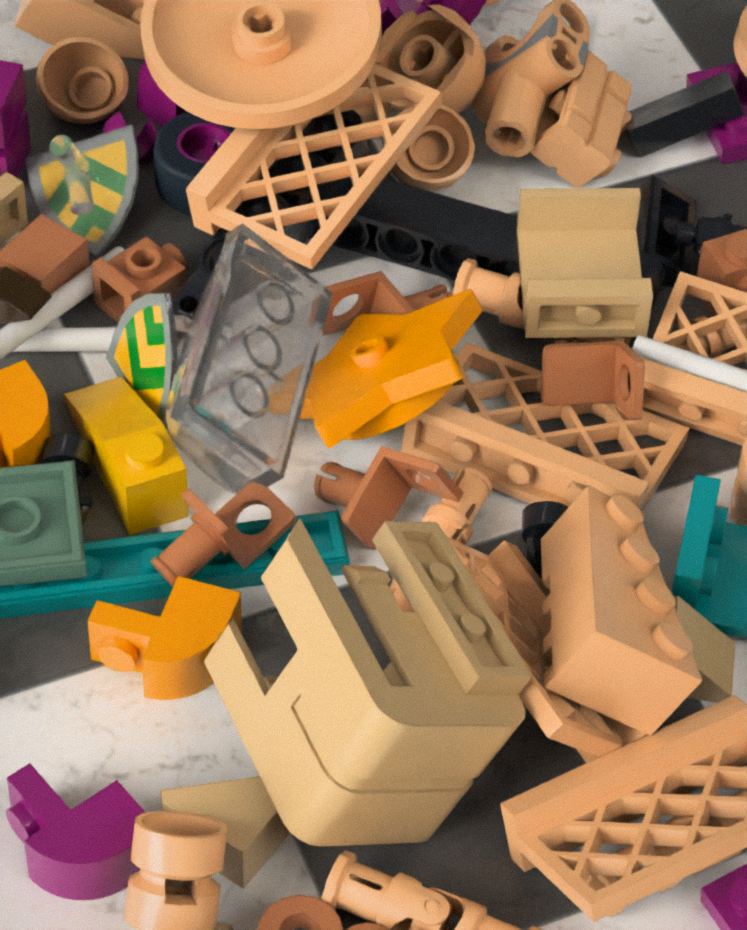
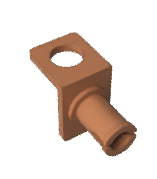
M382 271L326 286L321 294L314 329L320 336L347 329L355 318L361 314L405 315L450 297L453 294L451 291L447 292V286L437 285L432 289L404 297ZM351 294H358V300L352 309L342 315L333 316L335 306L343 298Z
M557 338L543 348L541 401L546 406L615 403L631 420H641L645 373L644 360L624 341L581 343L577 338H569L568 343L565 338ZM628 372L630 374L631 381L630 392L628 387Z
M383 446L380 447L366 473L343 467L336 462H327L320 469L323 473L335 476L336 480L317 474L314 482V491L317 498L326 503L332 502L346 507L342 514V522L365 547L373 550L377 548L372 539L384 521L394 520L411 488L455 502H459L464 494L439 464Z
M259 479L250 481L215 514L188 488L181 496L193 512V515L190 517L193 524L157 557L154 556L150 562L172 587L178 576L191 579L219 552L224 556L229 554L245 570L291 528L297 519L293 511ZM260 504L265 505L271 510L270 523L260 533L247 535L238 531L237 519L243 509L250 505Z

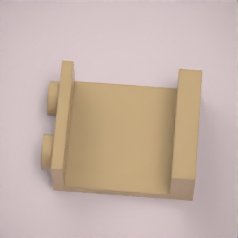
M640 188L520 189L516 231L525 338L637 337L638 335L647 337L653 291L651 278H642L636 231L641 200Z

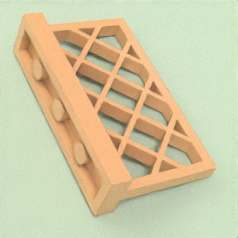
M375 64L365 79L369 89L354 92L340 105L318 116L322 117L333 114L337 127L336 130L303 137L301 128L307 121L271 129L235 128L186 188L194 227L213 236L220 228H223L313 270L442 105L441 92ZM403 98L418 104L411 113L386 118L382 103ZM374 105L378 120L349 127L344 126L341 112ZM383 136L385 147L379 154L354 159L350 143ZM342 145L346 161L312 168L308 155L309 152ZM301 155L304 166L303 171L270 178L268 169L275 160ZM351 177L353 187L347 195L321 201L317 184ZM309 186L313 203L278 210L275 194ZM264 196L268 197L271 208L269 213L245 217L234 212L242 201ZM318 219L320 229L307 245L286 236L283 226Z
M680 271L653 340L672 346L687 342L693 353L709 358L698 337L725 327L737 349L713 359L730 365L745 361L747 365V340L737 322L747 319V293ZM686 294L711 302L718 315L690 325L681 309ZM674 323H676L679 330L671 333ZM642 358L645 363L643 410L690 429L741 446L743 445L747 437V392Z
M466 342L456 355L464 377L456 381L448 392L434 405L405 423L401 452L435 462L444 470L453 474L462 467L464 470L467 467L479 470L489 478L493 485V490L529 504L540 501H554L569 507L589 485L611 497L615 494L622 495L631 500L643 512L685 445L690 428L645 410L642 411L641 420H631L615 403L546 406L542 402L527 405L521 394L529 392L541 394L542 371ZM472 367L493 375L495 380L471 383L466 372ZM505 396L511 407L487 411L481 400ZM465 402L470 412L450 404ZM591 413L604 418L607 423L583 426L577 415ZM561 418L567 428L565 430L543 433L537 421ZM521 424L526 434L507 426ZM648 435L664 441L666 444L641 449L634 437ZM618 440L624 452L600 455L594 443ZM578 446L583 456L563 448ZM634 468L640 478L619 470Z
M446 536L531 672L532 678L521 691L519 697L547 738L576 748L584 761L588 763L647 735L544 688V673L552 665V660L543 655V639L551 631V622L542 616V602L550 594V590L542 584V579L516 545L504 540L489 555H486Z
M732 695L655 731L651 736L646 735L501 802L511 860L524 872L537 867L595 922L747 848V797L717 796L720 787L747 788V767H742L747 764V704L737 696ZM700 787H704L702 795H685ZM645 815L642 823H628ZM661 815L694 816L691 826L658 824ZM710 817L744 818V820L730 827L707 826ZM602 843L634 845L631 855L598 853ZM584 845L582 852H569ZM650 846L684 847L670 856L647 855ZM590 875L623 876L622 879L597 891L587 884Z

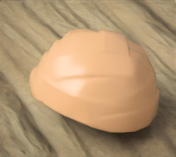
M70 37L57 42L46 51L40 60L35 77L37 91L48 110L54 116L69 123L92 124L104 120L118 111L128 92L129 74L124 61L110 46L89 37Z
M418 104L402 110L396 116L411 113ZM441 105L390 171L403 184L430 192H438L453 186L466 174L474 158L475 143L471 128L453 109Z

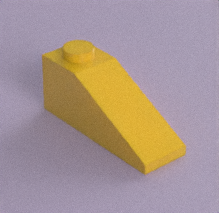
M117 377L65 393L64 402L81 437L90 441L94 446L93 462L128 535L130 536L188 517V505L181 496L187 490V469L163 422L122 377Z

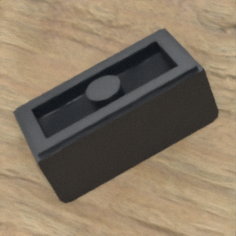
M724 71L629 111L632 117L626 123L636 151L641 158L745 115L728 71Z
M651 175L638 187L641 192L636 228L639 251L654 256L663 265L666 272L663 286L674 287L680 271L691 275L693 244L689 247L676 245L673 238L670 237L671 229L678 222L691 223L695 226L697 201Z

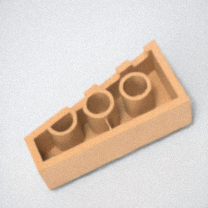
M588 485L541 538L542 584L550 590V594L542 602V616L551 622V631L543 639V655L552 660V665L544 673V688L651 736L703 680L692 654L693 644L684 632L674 607L676 605L675 597L667 588L658 565L660 558L651 546L642 523L644 521L642 512L628 498L619 494L611 497Z

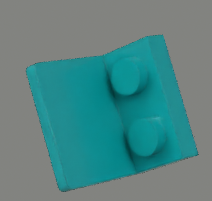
M695 474L671 593L674 597L679 596L724 634L747 638V526L726 522L729 507L716 505L721 479Z

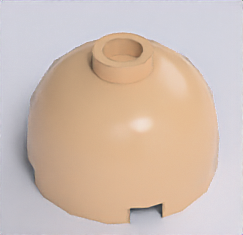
M439 4L428 5L433 11H425L417 15L411 10L401 15L384 32L376 64L440 91L442 105L453 109L457 114L461 113L475 100L484 84L486 58L482 41L456 11ZM405 98L387 102L399 112L417 104Z

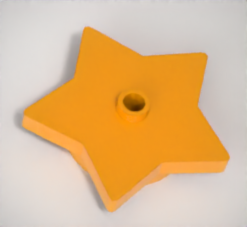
M467 289L405 315L361 314L355 318L326 357L267 395L266 399L279 419H314V426L327 448L333 447L342 440L365 439L390 431L426 411L441 399L456 381L464 377L453 348L482 313L483 309L473 290Z

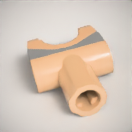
M553 0L538 14L534 25L521 41L512 36L504 35L489 44L484 51L486 58L484 84L471 105L481 121L487 124L485 129L486 144L492 151L501 156L518 158L527 155L533 149L547 97L580 76L588 52L590 27L582 11L572 1ZM562 16L568 21L570 27L565 23Z

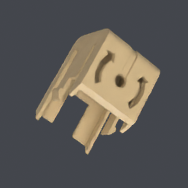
M299 518L286 541L261 576L298 649L280 676H265L264 678L234 618H232L223 633L221 632L204 663L282 822L297 839L309 845L320 847L420 843L428 841L472 786L473 778L478 777L525 719L524 705L519 695H466L417 611L401 610L388 586L391 579L387 572L375 566L344 565L341 571L390 659V663L383 671L302 520Z

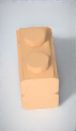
M589 50L580 76L547 97L534 147L530 152L549 168L556 167V173L573 187H582L596 176L603 178L615 168L621 157V151L616 147L619 135L626 129V123L632 117V114L626 110L632 91V84L614 70L608 72L606 70L608 65Z

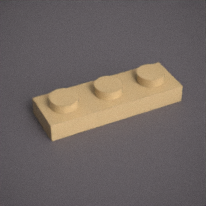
M384 521L372 542L412 609L419 613L466 695H519L532 678V674L438 522Z

